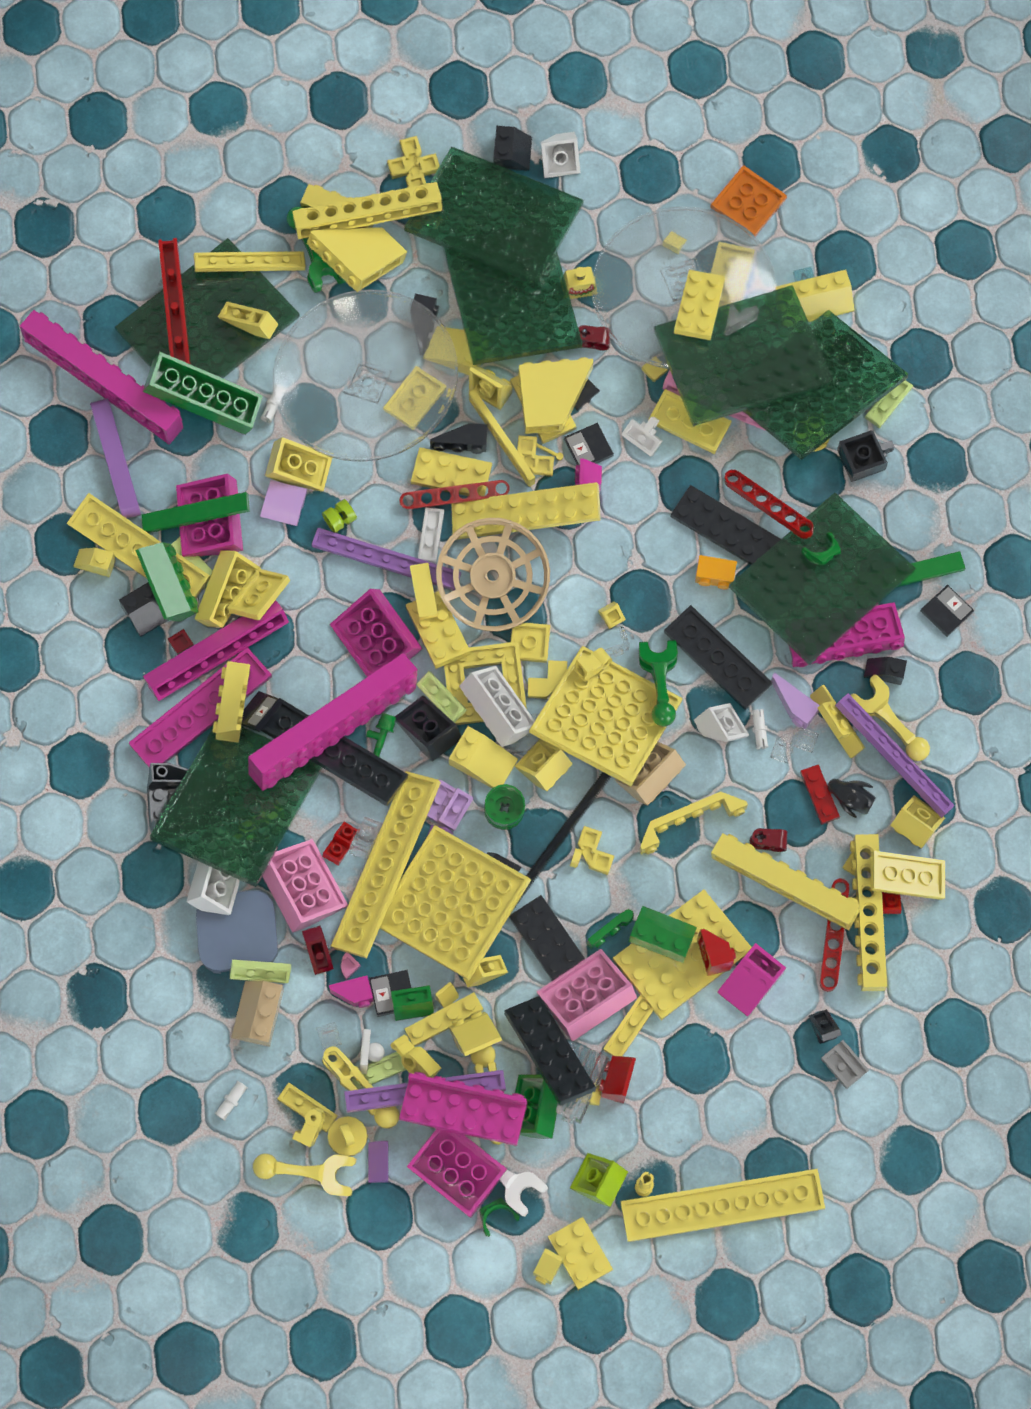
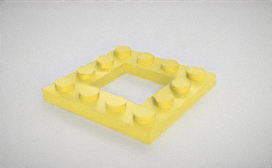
M518 641L470 647L471 655L444 665L447 689L467 709L455 722L456 725L484 722L475 711L473 705L468 703L467 697L459 687L465 680L464 669L502 664L503 677L527 709Z

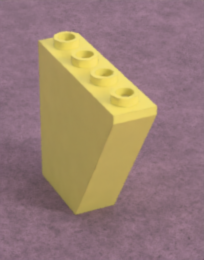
M382 227L313 230L310 232L307 241L309 247L356 292L401 265L407 254V251Z
M582 357L578 360L562 359L557 362L546 360L541 363L525 362L519 365L518 374L525 434L563 431L593 369V359Z

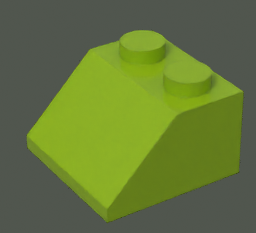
M587 1153L570 1189L596 1203L611 1207L628 1171L615 1161Z

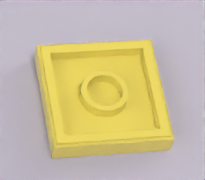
M522 623L512 628L511 642L518 641L520 661L547 663L550 625Z

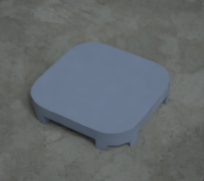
M255 890L237 892L230 915L196 910L199 956L206 969L213 973L221 974V972L230 971L232 960L274 962L278 955L275 908L272 899L267 894Z

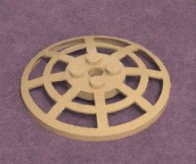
M484 518L467 523L447 540L438 558L436 581L443 603L458 620L478 630L498 632L521 625L537 612L548 592L550 567L543 546L528 529L511 520ZM488 524L505 526L501 537L486 536L479 539L473 528ZM515 529L526 536L536 549L526 554L519 545L509 540L511 530ZM467 532L471 543L460 552L457 559L446 556L453 542ZM498 542L499 546L496 553L485 554L481 544ZM506 545L514 549L520 555V558L511 562L504 556ZM474 548L479 558L475 560L473 565L462 562L465 555ZM539 556L541 557L544 569L543 587L532 584L530 561ZM443 563L454 567L453 582L456 590L445 594L442 583ZM524 564L527 573L526 582L515 579V569ZM459 569L470 572L471 583L463 587L460 586ZM491 570L498 573V579L495 581H491L487 577V573ZM512 587L522 589L523 592L520 597L511 604L506 594ZM472 590L480 594L482 598L479 606L472 603L465 594ZM528 593L540 594L533 608L525 616L519 618L515 608L524 601ZM460 597L469 608L477 612L474 622L460 615L449 601ZM489 598H500L504 605V608L486 609ZM508 613L512 620V623L501 626L481 625L484 614L500 615Z

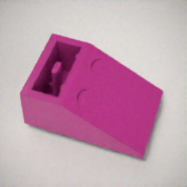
M755 943L717 993L748 1017L784 974L786 967Z

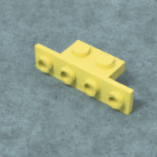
M825 685L820 686L810 695V698L820 705L817 707L848 756L853 758L865 747L846 717L835 706L836 702Z

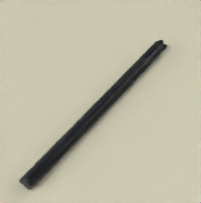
M601 772L600 776H598L599 778H597L598 780L594 782L589 791H587L588 793L584 795V799L579 802L578 806L573 810L574 812L570 814L571 816L559 829L560 831L556 833L550 844L545 848L546 850L542 852L536 863L531 867L532 869L528 871V875H525L531 879L530 886L533 884V880L537 879V874L540 875V870L543 871L544 867H546V862L548 863L549 859H551L550 857L554 856V851L557 852L558 848H560L559 845L561 846L562 842H564V838L568 837V832L571 833L572 829H574L573 826L575 827L576 823H578V819L582 818V813L585 814L591 802L593 803L592 800L596 799L601 789H603L602 787L610 780V775Z

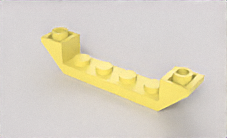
M718 792L652 820L640 846V853L651 854L657 851L660 841L655 833L656 831L662 833L668 829V826L683 824L687 818L692 816L697 818L708 809L713 811L720 808L721 804H723L729 817L733 815L738 817L745 813L748 803L724 792Z

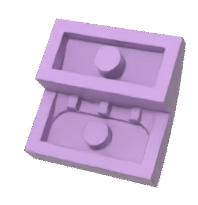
M271 480L260 517L298 526L308 489Z
M439 779L441 784L427 818L455 831L474 798L459 788L455 789Z

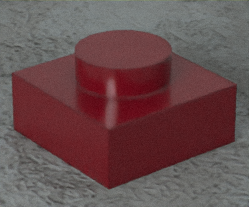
M184 629L168 638V642L177 655L194 646Z

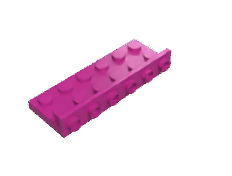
M895 602L783 623L792 657V667H805L815 663L822 664L826 661L843 660L853 656L860 657L869 653L877 654L890 649L898 650L904 646L905 641Z
M421 1072L409 1073V1081L399 1120L517 1146L527 1107V1099L523 1095L517 1093L508 1095L499 1089L485 1090L480 1085H473L471 1087L457 1080L453 1082L445 1081V1078L439 1076L430 1078Z

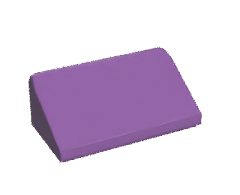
M388 1141L368 1142V1183L389 1182Z

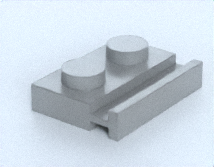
M844 1040L821 1057L824 1064L846 1089L869 1071Z

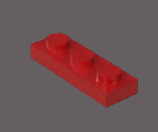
M819 764L801 770L800 774L821 825L839 819L840 815L827 788V783Z

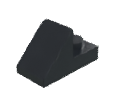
M827 1009L808 1016L820 1044L836 1039L837 1036L841 1035L840 1028Z

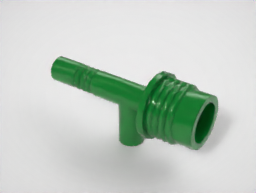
M385 713L381 714L378 724L375 726L377 729H380V733L368 730L366 737L377 740L373 754L380 757L387 733H394L393 729L396 717Z

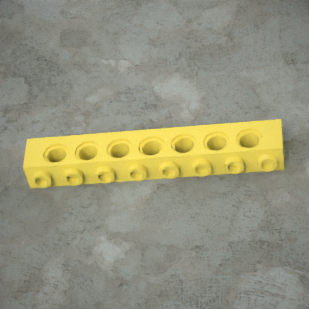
M434 182L309 208H300L292 212L298 239L308 238L313 230L353 229L442 211V199L438 184Z
M858 834L854 836L853 841H850V852H854V859L851 860V870L855 871V878L852 879V889L856 890V897L854 899L860 904V912L854 921V926L858 928V935L855 936V945L859 947V955H856V964L860 966L857 983L858 986H861V991H885L887 988L882 892L872 891L871 877L864 878L861 875L862 871H868L871 875V852L879 851V834ZM866 852L869 854L870 858L863 859L860 856V853ZM869 890L872 896L865 897L862 891ZM870 909L873 915L866 916L863 910ZM871 928L874 934L867 935L864 929ZM872 947L875 950V954H868L865 948ZM873 966L876 969V973L870 974L866 967Z

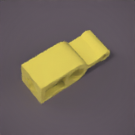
M402 1035L391 1043V1048L396 1050L402 1057V1064L409 1073L421 1072L426 1074V1077L434 1078L441 1070V1067L422 1047H415L406 1035Z

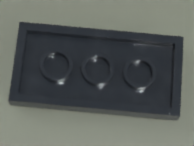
M542 895L509 916V919L552 981L585 960Z

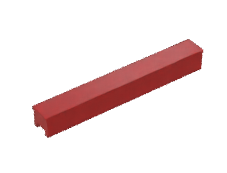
M173 238L171 241H162L161 239L158 242L170 356L190 364L177 238Z

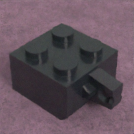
M870 430L839 441L837 451L850 481L854 482L885 471L888 465L885 457L895 447L892 440L885 443L878 441L874 431Z

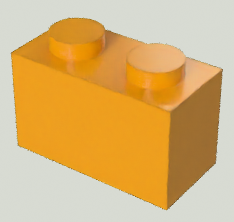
M699 555L695 582L701 586L714 585L720 589L732 588L737 561Z

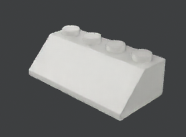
M496 666L472 672L461 683L459 687L464 692V695L469 699L475 711L480 715L485 725L490 729L502 747L513 744L529 734V730L535 720Z
M221 829L206 834L186 902L201 911L230 915L249 847Z

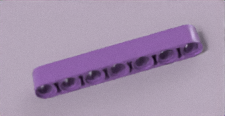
M106 398L92 402L90 405L121 515L127 519L140 516V508L109 399Z

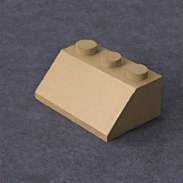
M658 742L632 786L617 779L615 781L637 801L648 806L668 786L671 780L681 772L686 764L675 749Z
M245 981L231 1036L232 1039L270 1047L284 992L283 985L267 981Z

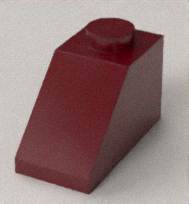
M321 925L302 931L314 974L317 975L333 970Z

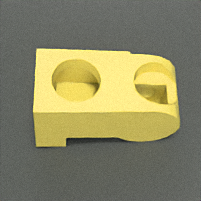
M598 648L592 654L577 659L574 670L585 682L608 667L612 662V658L603 648Z
M313 1108L307 1111L305 1114L306 1122L302 1130L295 1131L292 1139L308 1147L313 1146L325 1121V1112L321 1108Z

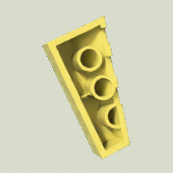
M221 550L195 620L206 627L223 628L232 614L229 613L227 607L258 568L260 569L261 567L236 551Z
M227 661V667L222 668L221 678L225 680L224 685L219 687L218 696L222 697L221 703H217L215 714L219 715L218 721H214L213 733H216V740L239 743L250 664Z

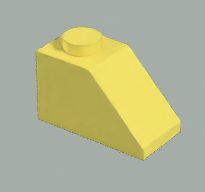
M99 548L79 549L74 567L110 577L116 559L113 552Z
M501 955L491 956L482 959L470 980L464 977L463 979L467 987H472L503 976L508 971Z
M545 1248L533 1272V1275L536 1276L535 1280L543 1285H546V1283L551 1285L562 1265L563 1258Z

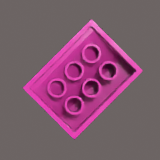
M227 473L176 485L178 506L238 494L237 480ZM240 514L180 526L182 556L219 555L221 550L243 551Z
M370 588L330 623L332 629L367 677L402 653L410 660L423 649L380 589Z
M438 1128L407 1165L412 1172L470 1218L483 1204L507 1170V1168L464 1134Z

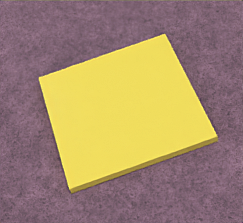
M581 646L531 726L529 733L617 780L632 786L667 726L657 725L652 719V709L657 704L655 683L613 661L600 673L584 682L574 670L575 663L580 657H586L594 651ZM667 690L668 703L677 711L683 698Z
M434 825L400 879L380 929L465 979L470 980L531 882V879Z

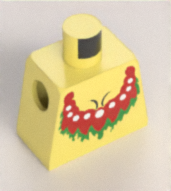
M578 267L565 271L560 282L564 300L598 295L591 267Z

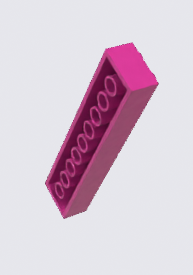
M33 310L22 322L20 329L26 343L105 399L108 398L110 403L170 445L182 431V419L180 411L176 407H170L165 404V401L144 393L145 385L140 386L131 375L128 374L126 376L117 365L109 364L103 355L95 354L86 343L81 344L76 336L72 333L67 334L58 323L55 322L53 324L44 313H38Z
M402 653L248 757L249 775L262 791L266 788H272L278 780L291 775L297 767L306 765L309 759L322 754L328 746H334L340 738L350 735L354 732L355 728L368 723L374 715H380L386 707L396 704L405 694H411L416 689L418 669Z

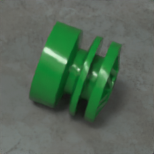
M508 784L492 788L484 802V813L488 823L494 828L509 830L516 827L522 821L525 812V798L521 791L515 786ZM501 806H508V812H501Z

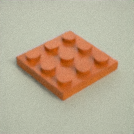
M743 165L711 203L710 207L755 238L787 199V195Z

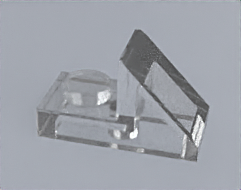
M731 303L724 331L725 336L757 320L759 310L756 305L751 308L746 307L739 313L733 303Z

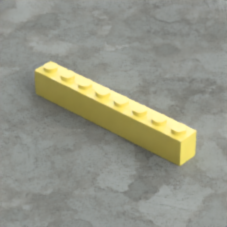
M722 833L711 852L712 859L847 930L851 928L860 912V904H858L859 902L856 899L842 896L841 892L837 889L825 887L821 881L806 877L807 875L800 870L794 871L789 868L790 866L787 863L773 860L772 856L768 853L756 851L754 846L739 842L731 834L727 836Z

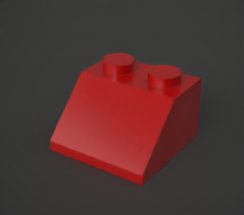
M700 929L697 942L707 976L730 971L734 964V959H736L734 948H730L729 942L706 929Z
M612 1056L611 1061L607 1060L604 1072H607L606 1080L602 1079L599 1091H602V1098L624 1103L636 1058Z

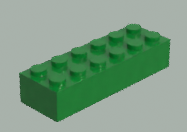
M159 352L153 359L143 389L144 393L244 435L253 429L263 397L261 394L162 352Z

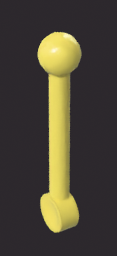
M537 443L536 447L556 456L557 460L561 461L563 459L562 453H556Z

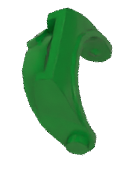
M826 533L827 538L832 543L831 547L826 551L816 553L809 551L806 547L802 548L801 552L805 558L815 564L825 565L835 555L841 554V548L833 533Z
M502 1198L479 1209L485 1236H491L486 1226V1219L494 1210H508L512 1213L515 1220L519 1221V1214L515 1213Z

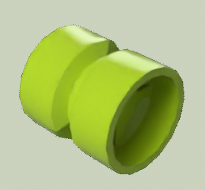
M346 499L336 503L335 508L330 507L322 512L326 524L334 533L344 528V524L349 525L357 519L353 508Z

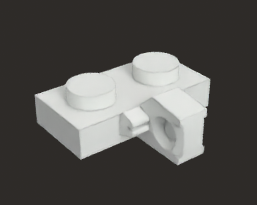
M654 416L647 423L642 422V424L632 419L621 434L649 456H653L663 442L655 435L657 433L655 427L660 420Z

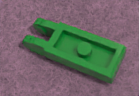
M626 909L588 938L587 946L591 950L594 947L597 949L606 942L605 938L609 935L613 937L621 930L620 926H628L633 921V911Z

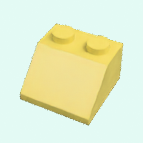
M539 739L515 765V768L537 787L548 791L567 772L572 762L561 749Z
M914 795L901 809L890 826L898 834L908 838L913 845L919 846L922 849L942 824L945 817L941 818L930 806Z

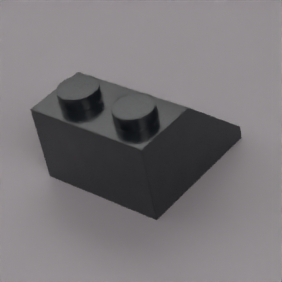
M496 125L493 168L529 171L532 136L516 127Z
M149 582L119 599L121 608L140 637L169 621L163 618Z

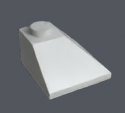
M575 132L555 134L541 142L544 178L580 173L578 142Z
M730 703L710 707L694 719L699 732L708 738L728 742L749 736Z

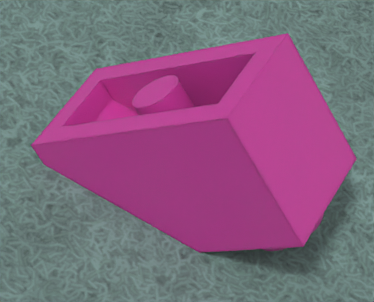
M367 976L329 985L331 994L354 1007H368L373 1002Z

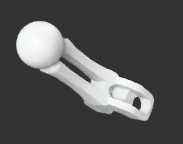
M465 1135L481 1148V1142L478 1137ZM506 1170L500 1179L506 1188L505 1199L507 1204L524 1217L528 1214V1209L521 1202V1192L528 1187H532L541 1193L546 1192L548 1189L547 1185L531 1172L515 1174Z

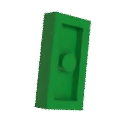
M430 985L391 991L396 1021L429 1016L434 1013Z

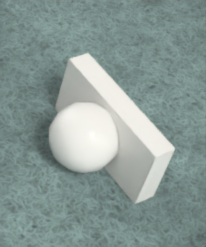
M364 1029L362 1034L359 1068L362 1074H367L368 1060L379 1062L385 1054L381 1044L376 1042L370 1044L371 1030Z

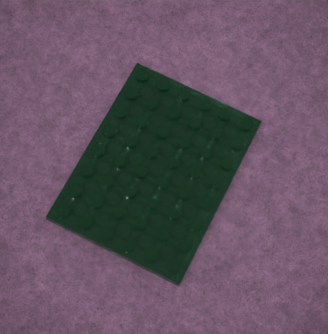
M451 146L430 182H437L442 199V211L410 217L404 226V231L538 286L582 208L584 200Z
M549 223L442 239V247L473 365L582 348L581 336Z
M227 238L210 252L241 251ZM193 265L181 274L190 364L221 378L228 375L300 317V313L260 271L195 272ZM163 289L115 326V330L150 368L153 359L159 352L170 356ZM226 302L268 311L278 323V326L271 338L266 339L219 319L218 315Z
M793 285L720 306L711 340L674 334L676 320L656 325L653 329L693 426L833 384V378Z
M828 310L726 386L722 394L802 460L908 379V373Z
M833 493L806 517L814 526L813 535L810 538H800L790 531L729 584V588L809 665L914 573L916 569L836 493ZM802 526L800 530L802 532H808L810 528L808 526ZM826 533H833L841 548V554L835 555L825 565L815 564L805 558L801 552L802 548L806 547L809 551L816 553L826 551L832 545Z
M242 726L239 743L216 740V733H213L212 729L153 829L150 840L257 887L319 776L322 767L309 760L303 767L294 769L288 777L278 780L272 788H266L262 791L249 775L248 757L272 740Z

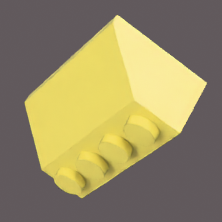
M846 270L776 286L773 297L783 328L854 312L852 288Z

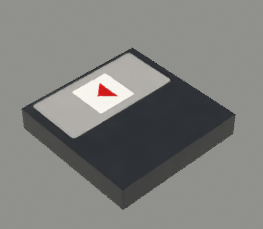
M598 422L564 437V441L577 465H580V458L597 464L614 456Z
M947 584L920 611L948 637L975 610Z
M258 691L244 708L241 725L260 732L283 702L277 697Z
M408 970L369 978L377 1017L394 1014L391 991L411 988Z

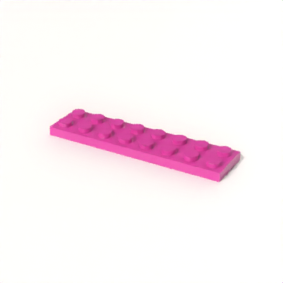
M249 648L244 649L230 661L250 664L246 698L272 678V674ZM222 668L129 742V746L149 768L151 763L168 762L210 728L214 721H218L219 715L215 714L217 703H221L222 697L218 696L219 687L224 685L225 680L221 678Z

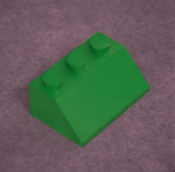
M642 906L628 942L684 963L697 927Z
M541 1074L518 1075L515 1093L521 1094L527 1099L520 1136L553 1139L559 1105Z

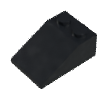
M424 695L395 716L396 723L432 762L461 739L457 725Z

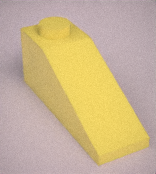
M226 302L218 315L219 319L255 336L266 339L271 338L278 326V323L268 311Z

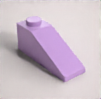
M774 673L771 679L772 684L789 717L797 727L806 729L819 713L817 707L820 705Z

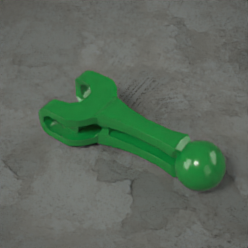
M300 206L291 208L287 213V223L295 230L292 211L303 208ZM308 238L301 239L311 261L307 282L314 293L322 291L323 281L321 277L325 275L334 277L339 284L346 282L307 244Z
M668 640L667 649L660 653L650 650L647 641L639 642V665L643 670L651 673L656 688L657 704L652 709V719L659 726H669L676 718V710L668 703L666 676L667 672L672 670L677 664L678 650L676 640Z

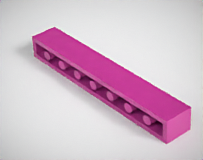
M275 600L260 620L242 616L150 671L143 678L150 691L160 701L289 623L283 608Z

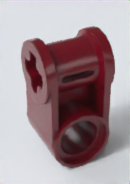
M581 325L577 328L575 343L581 348H591L600 351L608 350L610 348L611 329Z
M757 828L752 833L749 842L757 850L786 852L788 831L783 829ZM757 836H760L761 842H758Z

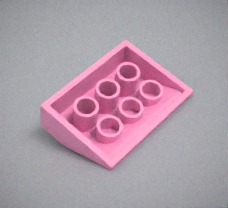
M313 839L265 855L257 865L292 933L307 928L348 907L342 892Z
M602 949L537 991L538 996L541 997L552 1016L572 1042L637 999L632 984Z

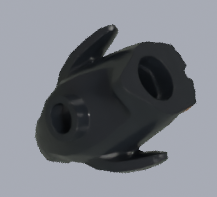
M831 779L827 785L828 790L835 795L843 810L854 818H857L852 810L868 814L876 799L873 794L864 788H873V786L864 781Z

